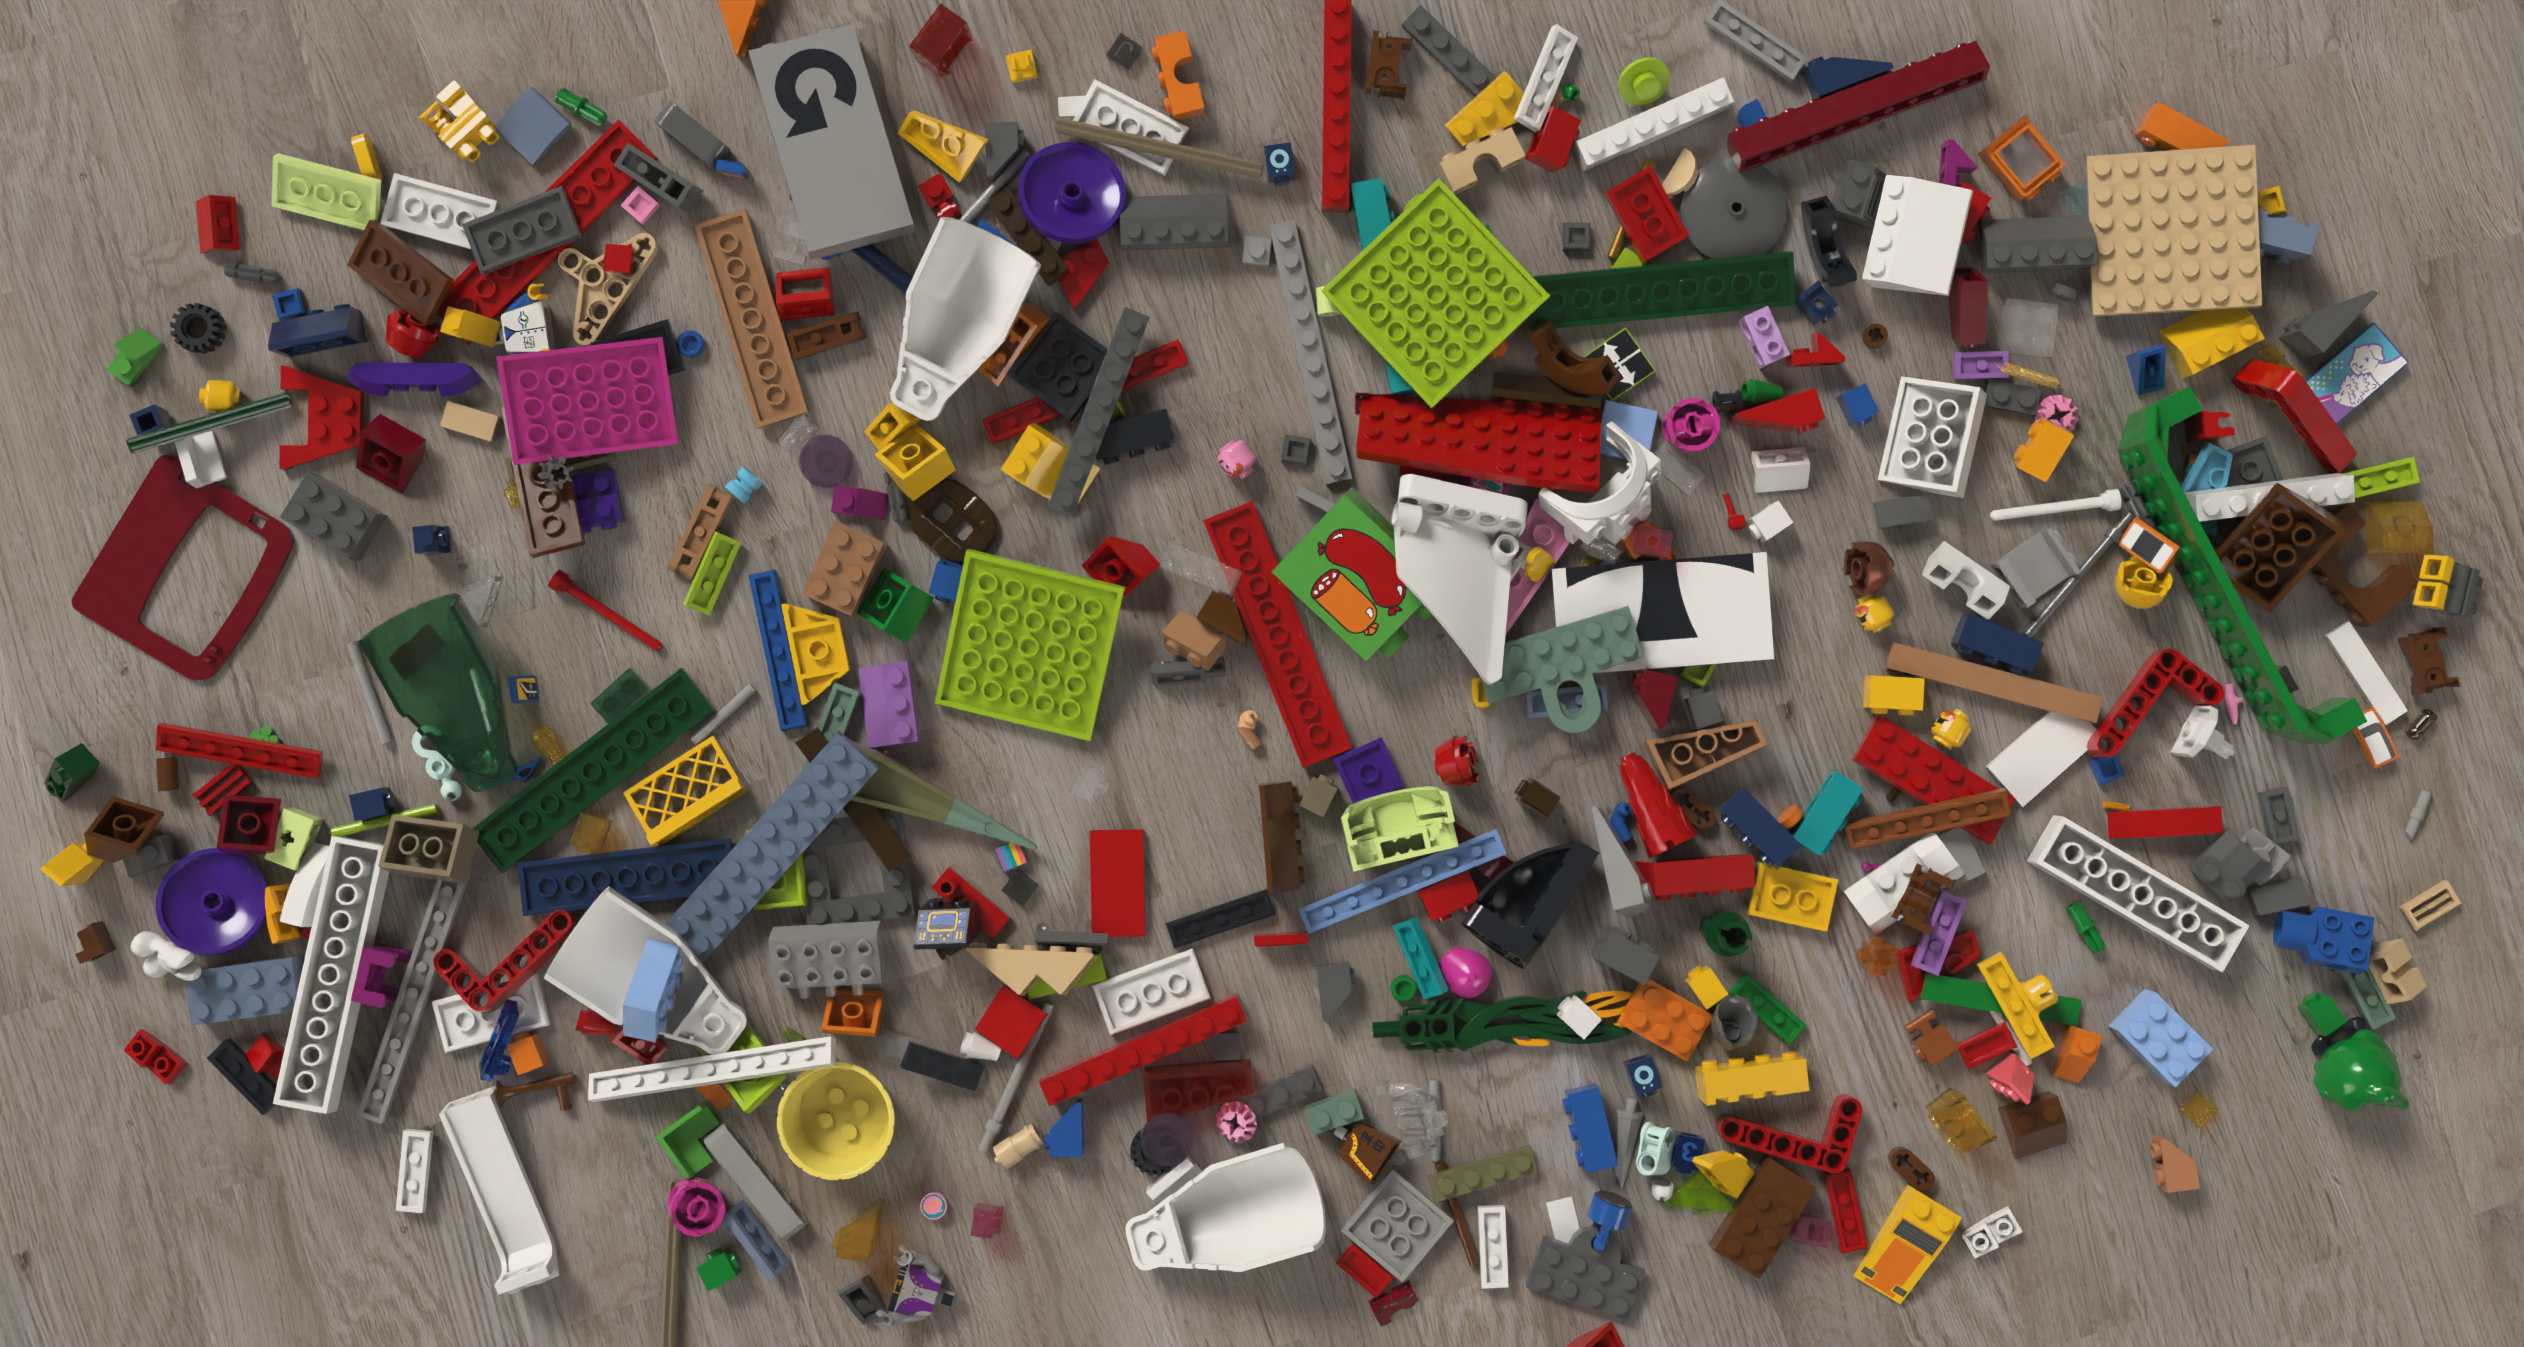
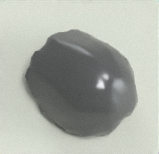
M1739 995L1726 997L1717 1005L1712 1016L1711 1032L1715 1040L1727 1050L1744 1048L1755 1036L1758 1014L1754 1012L1748 998Z

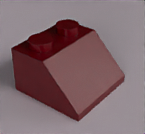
M379 414L361 430L356 468L396 491L403 493L423 460L427 439Z
M1647 669L1638 670L1637 675L1633 674L1630 681L1629 689L1633 690L1632 697L1652 729L1665 730L1677 677Z
M224 795L217 849L227 854L256 855L274 853L281 799Z

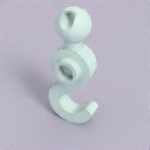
M434 726L421 727L413 735V749L421 757L428 758L425 766L426 772L433 779L441 780L442 787L440 792L442 797L447 801H455L462 794V786L452 780L451 777L455 771L453 758L441 751L429 750L423 743L425 736L430 734L440 737L443 735V731Z

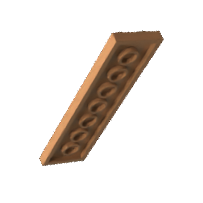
M743 209L695 224L694 226L757 428L761 429L809 414L810 412L747 210Z

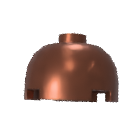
M1870 541L1853 542L1852 549H1846L1844 557L1845 575L1850 574L1853 583L1849 588L1856 595L1876 593L1888 584L1894 571V561L1886 549L1878 543Z

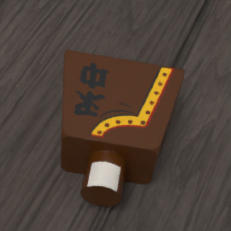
M1358 1122L1353 1130L1347 1125L1337 1127L1333 1134L1334 1137L1344 1143L1338 1155L1367 1184H1376L1402 1142L1399 1138L1363 1122Z

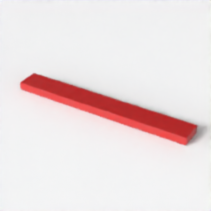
M1179 339L1134 357L1121 392L1189 365ZM1035 397L986 417L982 421L990 441L994 445L1025 432L1030 424L1036 423L1040 426L1060 418L1062 415Z

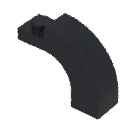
M1827 195L1801 202L1807 245L1814 267L1822 283L1828 282L1832 288L1857 281V271L1846 257L1840 243L1837 230L1836 208Z

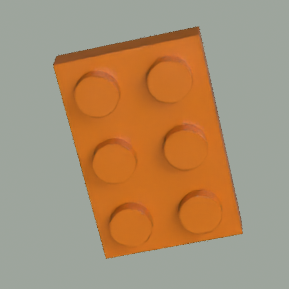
M1649 978L1645 985L1638 984L1617 1022L1681 1059L1688 1061L1712 1020L1713 1014Z

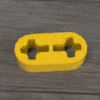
M366 133L352 137L351 142L361 174L380 179L382 182V173L370 138Z

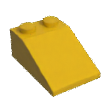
M1030 424L1001 470L1022 485L1050 499L1070 446L1038 424ZM1096 463L1092 465L1078 503L1101 469Z

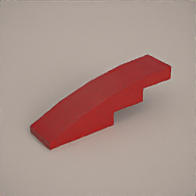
M2221 806L2107 812L2109 839L2223 833Z

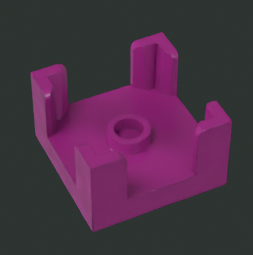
M383 943L364 947L351 1001L379 1008L386 1007L387 1002L395 1003L400 988L383 985L386 967H393L395 960L408 963L412 950Z

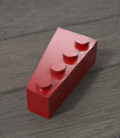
M1753 855L1707 856V859H1704V857L1682 858V861H1679V859L1655 860L1656 863L1642 860L1634 861L1645 878L1646 883L1651 885L1655 900L1671 899V894H1680V898L1696 897V892H1705V896L1721 895V890H1729L1730 894L1746 893V888L1755 887Z

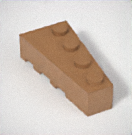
M1756 720L1646 740L1644 743L1653 765L1668 791L1768 745Z

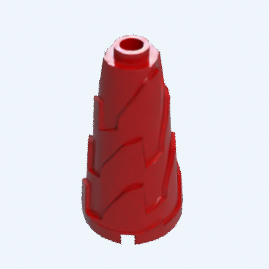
M1635 752L1620 759L1622 764L1619 765L1621 779L1629 796L1628 802L1636 818V826L1649 859L1698 835L1680 805L1675 803L1663 782L1659 781L1648 762L1641 755L1636 756Z

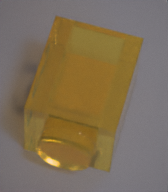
M588 811L581 812L570 843L578 845L577 850L583 853L592 854L593 851H602L613 820Z

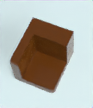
M103 921L87 925V928L77 933L84 949L75 954L80 964L94 961L116 950Z

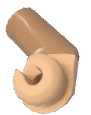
M1248 710L1241 714L1237 732L1251 751H1253L1262 742L1254 733L1258 715L1255 711Z

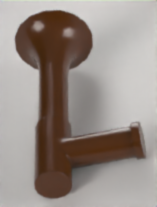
M573 1072L518 1085H504L497 1080L496 1092L500 1106L503 1107L504 1103L513 1096L543 1089L557 1088L560 1111L572 1108V1105L570 1104L567 1085L575 1084V1077Z

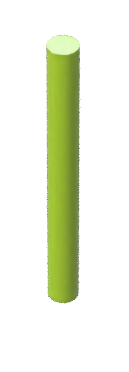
M432 804L331 828L332 836L342 837L389 826L392 815L413 818L439 814V808L437 804Z

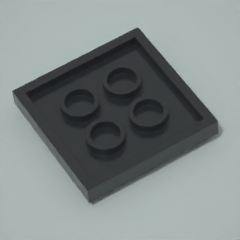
M1055 312L1010 369L1007 376L1072 422L1089 399L1108 349Z

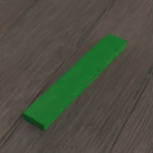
M1925 973L1921 994L1922 1000L2004 1014L1987 983ZM2057 995V1003L2039 1013L2040 1020L2077 1026L2081 1000Z

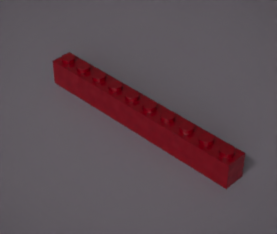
M1977 41L1968 44L1961 43L1952 50L1944 53H1935L1926 60L1911 62L1902 69L1894 72L1887 71L1880 75V77L1870 81L1863 80L1854 87L1846 90H1837L1825 98L1813 99L1801 107L1786 109L1777 116L1762 118L1753 125L1738 127L1728 134L1726 148L1738 172L1742 173L1986 81L1990 64Z

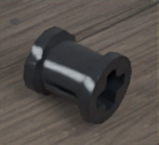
M1736 390L1735 393L1719 394L1718 391L1713 392L1712 406L1716 409L1718 415L1720 412H1742L1743 396L1741 390Z

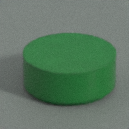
M1402 974L1392 980L1390 991L1397 1001L1408 1002L1415 997L1417 985L1412 977Z

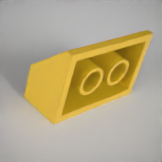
M2246 308L2198 311L2158 331L2181 378L2191 376L2265 339L2253 314Z

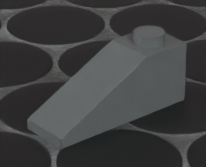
M630 143L626 144L614 164L615 167L688 213L691 212L704 191Z

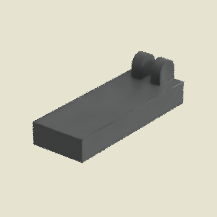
M1039 923L1036 926L1035 943L1036 946H1040L1039 951H1050V946L1066 947V952H1076L1077 947L1093 948L1092 953H1108L1109 940L1107 933L1047 931V926L1044 923Z

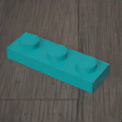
M1418 917L1393 925L1392 927L1423 999L1435 997L1449 991Z

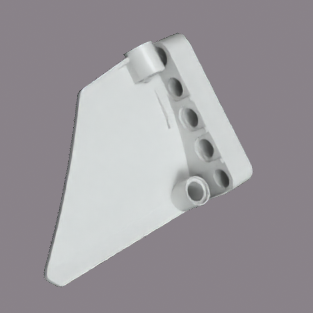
M1414 474L1403 475L1400 478L1398 501L1392 514L1397 576L1444 627L1483 681L1491 685L1502 677L1512 558L1519 550L1517 539L1523 533L1526 526L1527 502L1521 498Z

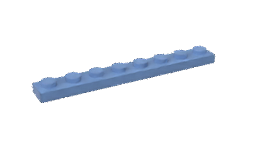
M1498 829L1458 844L1459 847L1440 851L1298 909L1308 934L1507 854Z

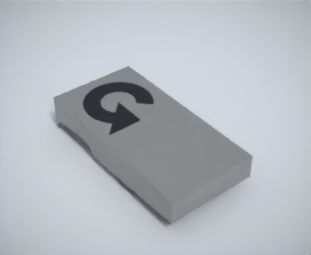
M853 24L832 30L827 28L820 30L816 34L777 44L769 43L762 45L761 48L749 50L752 67L810 260L914 233L912 217Z

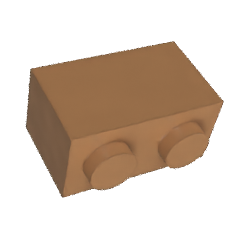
M1182 610L1177 613L1162 632L1164 647L1168 652L1173 655H1180L1186 658L1191 665L1202 667L1209 671L1226 649L1224 633Z

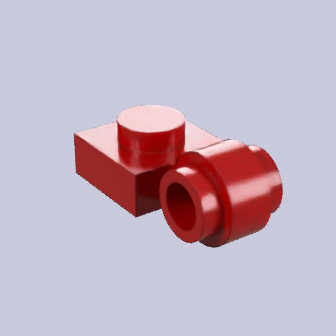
M941 173L917 185L930 209L940 208V210L936 211L939 219L941 217H949L958 220L962 216L955 202L950 204L948 202L955 197Z

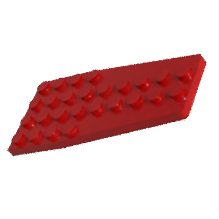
M1364 395L1361 400L1356 457L1364 460L1514 485L1598 493L1600 481L1601 410L1595 411L1592 409H1577L1565 406L1541 405L1538 403H1522L1510 400L1494 401L1452 398L1441 399L1431 409L1421 397Z

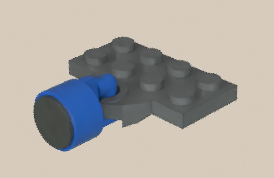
M1599 1190L1595 1192L1587 1216L1593 1220L1590 1227L1578 1229L1572 1235L1569 1243L1542 1236L1526 1282V1288L1628 1321L1646 1272L1644 1268L1621 1261L1618 1239L1611 1232L1612 1229L1625 1230L1633 1209L1631 1202L1610 1191Z

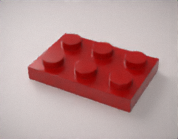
M1652 166L1643 169L1604 192L1641 263L1648 261L1689 236Z

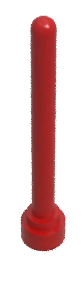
M561 569L549 581L548 587L555 592L568 593L653 650L660 651L663 648L661 641L572 584V580L569 578L570 575Z

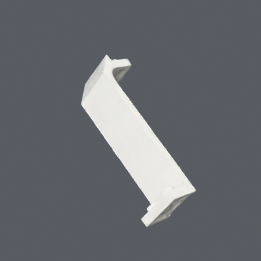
M496 1086L449 1102L439 1113V1116L499 1255L502 1272L495 1283V1288L499 1295L505 1292L513 1294L527 1287L558 1277L559 1268L554 1238L499 1110Z

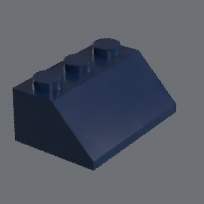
M350 304L334 306V310L328 312L312 310L308 312V316H284L281 318L282 321L272 323L268 349L274 353L291 358L367 342L361 311L351 307Z

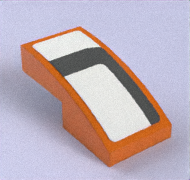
M2372 707L2363 711L2368 722L2352 731L2361 743L2359 749L2372 769L2375 770L2397 760L2399 756L2388 731Z

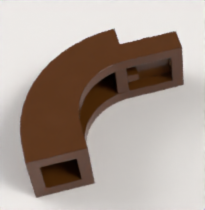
M1550 319L1541 321L1529 336L1539 352L1534 359L1537 366L1553 382L1569 391L1585 395L1608 393L1620 378L1608 355L1597 358H1584L1570 351L1561 340Z

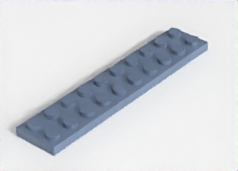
M839 731L666 924L675 929L691 950L705 961L880 767Z

